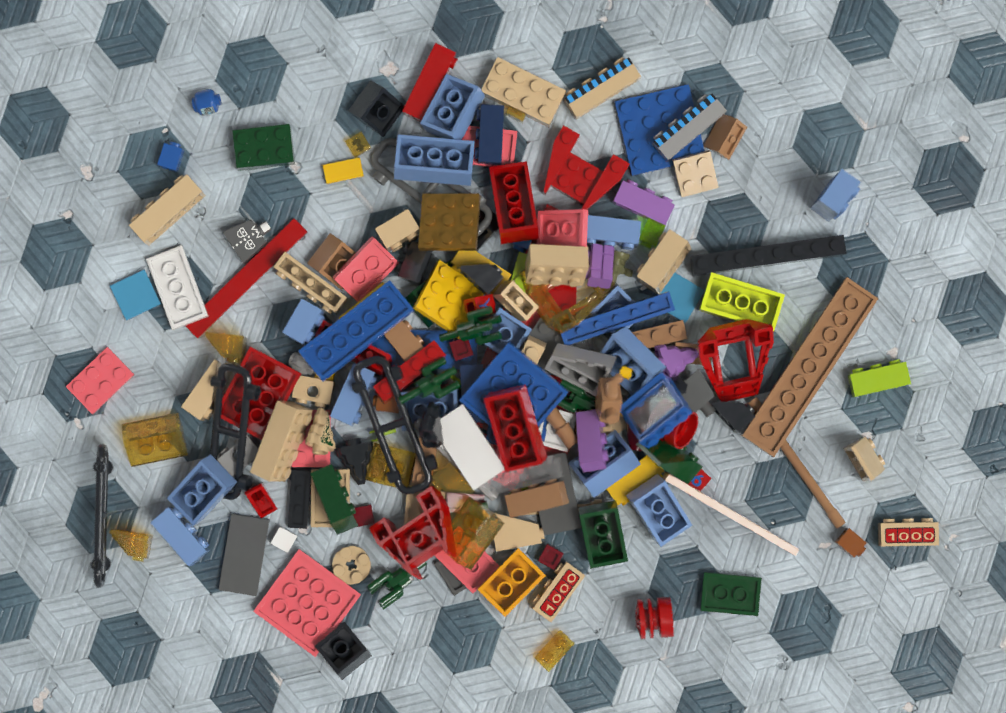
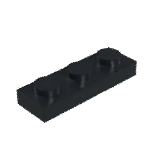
M292 470L288 528L307 529L311 471Z

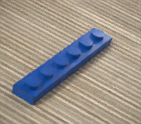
M667 291L561 326L559 330L564 345H571L674 311L675 307L670 292Z

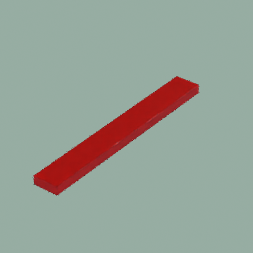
M294 218L205 304L209 317L188 324L186 327L199 339L278 262L284 252L287 253L308 232Z

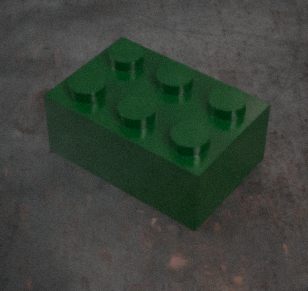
M290 124L232 130L236 168L238 171L295 165Z
M616 500L578 507L590 569L628 562Z

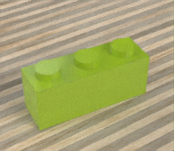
M900 359L889 361V366L882 367L881 363L870 366L871 370L863 371V368L854 369L852 374L847 375L852 397L911 384L907 363H901Z

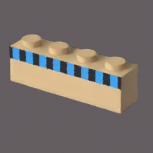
M629 57L617 60L613 68L601 70L598 73L599 76L594 80L589 78L582 83L583 87L578 90L573 88L566 93L567 97L564 98V102L576 120L641 79V75Z

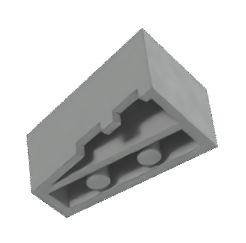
M557 343L544 369L596 396L599 377L607 378L617 357Z

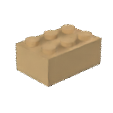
M670 229L667 233L664 232L658 240L660 242L656 249H651L647 256L649 258L645 264L642 263L636 272L640 284L657 295L662 292L691 250L689 241Z
M530 244L525 261V283H531L532 285L583 286L589 268L588 247Z

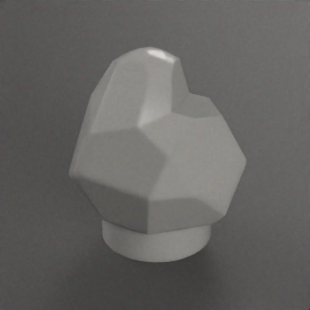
M294 352L290 356L289 366L292 369L302 373L301 375L314 373L299 353Z

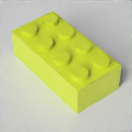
M711 272L699 311L734 322L749 319L771 324L774 332L785 294Z

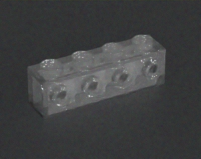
M550 455L540 465L501 472L487 481L485 486L488 496L561 478L565 474L560 457L555 458V455Z

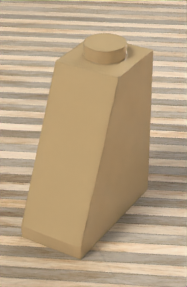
M489 513L496 551L541 544V539H545L542 527L539 528V525L536 523L510 518L497 513Z

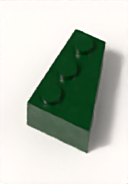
M331 464L310 473L336 534L339 535L358 527L354 516L356 510L353 503H349L347 500L349 493L346 486H342L340 483L342 476L339 469L335 470Z

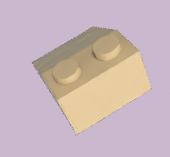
M215 359L181 406L201 421L209 420L214 414L216 388L212 387L210 382L214 375L217 376L218 369L221 366V363Z
M866 436L843 449L862 481H872L885 470L883 466L885 462L880 454L876 455L873 450L876 448L870 438L867 439Z

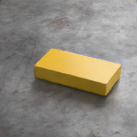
M360 157L323 165L326 184L364 177Z

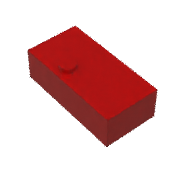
M527 161L489 167L501 244L539 239Z
M526 384L489 393L484 398V402L505 472L542 464L547 459V454Z

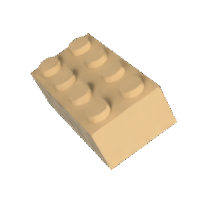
M497 57L481 89L485 97L548 128L566 94V90Z
M187 174L179 176L174 181L175 185L171 189L166 188L163 190L156 202L154 200L145 207L146 211L141 215L139 213L130 220L132 223L129 226L148 246L206 196Z
M277 400L250 473L267 481H286L291 474L290 468L292 463L298 456V447L305 438L304 432L311 422L313 410L292 401Z

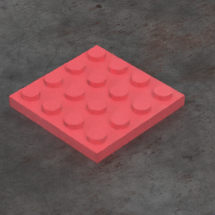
M299 549L253 612L316 657L319 651L315 648V645L339 626L361 594Z

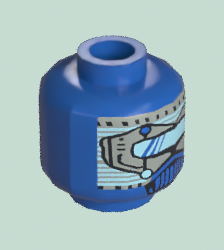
M212 89L198 91L192 98L193 109L201 116L217 113L219 105L222 104L220 95L216 94Z

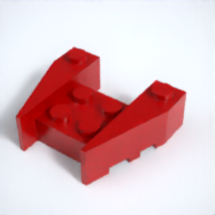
M563 125L553 144L543 195L546 196L550 187L583 205L582 209L589 210L621 181L630 163L613 154L604 171L571 153L580 134Z
M430 486L416 496L424 512L398 530L395 524L385 517L369 527L376 543L410 575L419 580L423 578L417 567L443 549L445 553L455 558L457 556L449 506L441 491L433 486Z

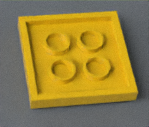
M438 260L413 309L450 332L457 330L459 323L468 321L463 300L483 296L484 294L465 276L441 260Z

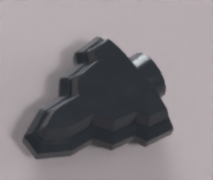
M429 402L427 407L424 408L423 420H421L420 427H418V434L422 438V445L426 448H439L443 444L440 406H437L434 402Z
M361 438L346 440V446L335 448L337 457L342 459L344 467L350 469L351 476L358 485L365 484L368 475L367 465L371 462V453L374 452L373 441L361 442Z

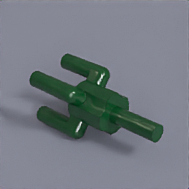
M491 306L470 311L466 315L468 321L459 323L457 330L440 334L439 339L441 342L457 337L461 341L475 338L478 345L502 339L500 331L483 336V332L492 330V325L501 323L502 318L500 315L480 321L477 319V317L491 314L493 312Z
M444 357L425 366L421 370L424 377L414 383V389L397 398L399 404L402 405L418 395L423 399L432 393L437 399H440L460 388L457 380L442 389L440 388L441 382L457 373L456 369L451 367L439 375L432 374V371L447 363Z
M560 378V384L571 391V393L566 395L558 406L570 412H576L577 408L583 411H588L590 408L595 409L594 400L596 396Z
M426 561L417 567L418 570L427 565ZM401 567L393 573L386 571L367 585L368 590L373 595L383 586H386L390 593L379 600V605L384 610L403 596V589L412 583L409 578L412 575Z

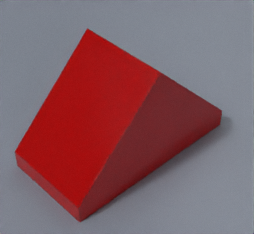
M260 483L244 492L260 518L277 510L264 483Z

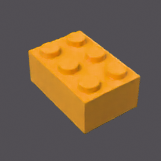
M517 548L478 588V591L506 617L546 575Z

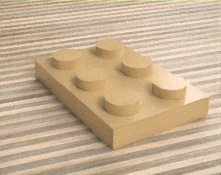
M311 469V473L319 469ZM339 469L342 476L340 483L342 486H346L349 493L347 500L350 503V469ZM311 476V527H332Z

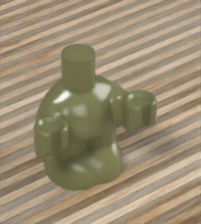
M614 250L612 283H616L617 276L620 274L632 277L633 270L624 267L630 257L629 254Z

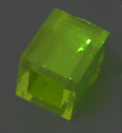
M648 218L640 234V245L651 249V247L656 248L666 226Z

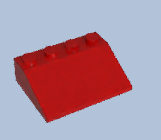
M250 346L240 366L246 368L250 373L251 384L261 387V394L257 401L250 400L247 432L262 440L277 400H288L302 373ZM236 373L223 396L221 419L240 428L244 378L241 374Z

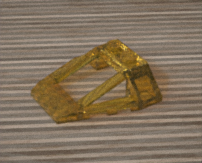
M525 270L520 272L526 294L539 306L536 311L548 328L561 334L578 326L615 286V282L612 280L611 286L608 289L593 287L595 292L571 308L562 311L548 292L555 286L525 283Z

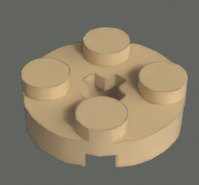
M348 546L336 553L333 558L332 567L335 576L346 584L352 585L360 583L369 575L371 562L369 556L362 548ZM355 560L357 568H353L352 571L348 570L349 567L346 563Z

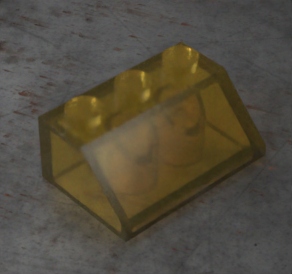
M179 413L122 424L123 442L131 467L188 456Z
M469 496L451 522L457 556L455 558L451 555L449 556L456 563L472 570L505 523L496 514Z

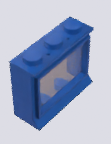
M662 372L622 404L620 411L639 440V443L648 449L656 445L663 436L672 432L673 428L679 423L684 422L693 413L672 379Z

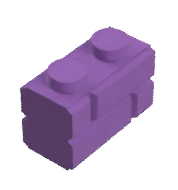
M591 244L590 250H588L589 268L585 277L589 287L610 288L613 276V246Z

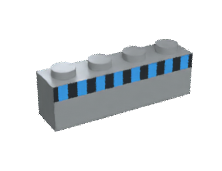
M713 93L709 96L706 94L697 101L699 104L694 109L690 106L682 113L684 115L682 119L678 120L676 118L668 125L669 129L665 133L660 131L653 137L655 141L652 145L666 162L726 113L727 110Z

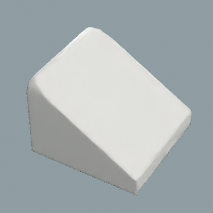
M279 527L271 544L288 553L297 535L283 527Z

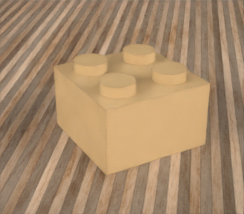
M408 209L375 228L376 233L388 252L391 250L395 252L403 247L402 243L407 240L409 243L419 238L420 232L419 226Z

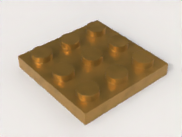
M422 194L419 250L477 251L480 194Z

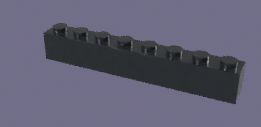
M844 235L693 255L690 257L692 275L700 276L708 275L711 272L722 273L844 256L847 253Z

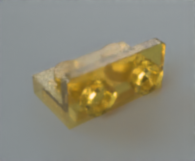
M559 630L535 656V659L549 672L575 643Z

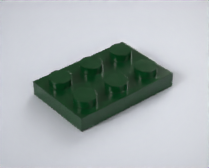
M704 572L700 611L758 616L762 578Z

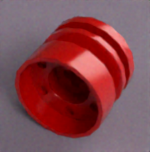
M669 399L658 403L649 418L648 428L674 408L677 403ZM693 412L684 422L679 423L673 428L672 432L666 434L660 440L677 449L684 448L692 440L697 430V413Z
M650 598L646 600L647 607H643L642 599H637L635 620L640 639H646V630H649V637L653 639L654 630L657 629L660 638L674 637L671 598H657L655 607H652Z

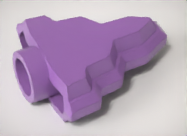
M665 344L654 347L655 356L666 366L662 373L670 378L678 376L679 373L685 370L686 365L691 364L699 356L695 348L685 347L679 349L676 346L667 347Z

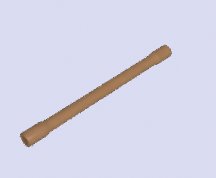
M757 397L748 402L755 410L754 414H756L762 405ZM785 440L780 449L825 510L835 528L841 527L846 523L837 509L833 507L787 440Z

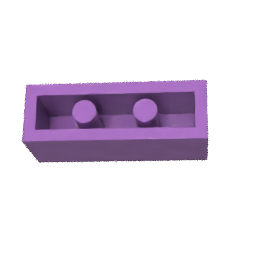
M631 180L623 181L613 204L665 227L675 206L672 203L673 200L665 196L660 198L654 195L655 192L651 189L645 188L643 190L638 188V184Z
M596 409L577 412L579 464L583 472L606 469V461H609L607 449L605 450L604 444H607L606 433H603V427H606V424L599 421Z

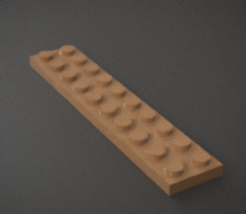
M848 277L844 279L756 412V417L746 427L741 435L743 438L771 457H775L877 302L878 298Z

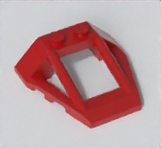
M749 319L710 327L698 340L699 359L720 402L758 395L764 376V366L768 363V353L774 343L773 326L771 324ZM744 341L749 376L723 382L718 346ZM753 344L755 347L761 346L757 368L755 365ZM709 357H712L713 369Z

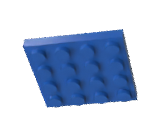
M689 84L614 102L632 176L674 167L673 159L705 151L701 134L667 162L652 145L655 141L654 136L660 131L665 133L669 129L668 125L676 118L678 120L684 117L682 113L690 106L694 109Z
M509 341L459 401L492 427L484 398L491 392L526 384L539 427L569 391Z

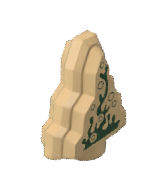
M322 407L317 409L313 417V424L305 442L306 445L312 447V453L316 455H326L328 451L333 452L335 449L329 413Z

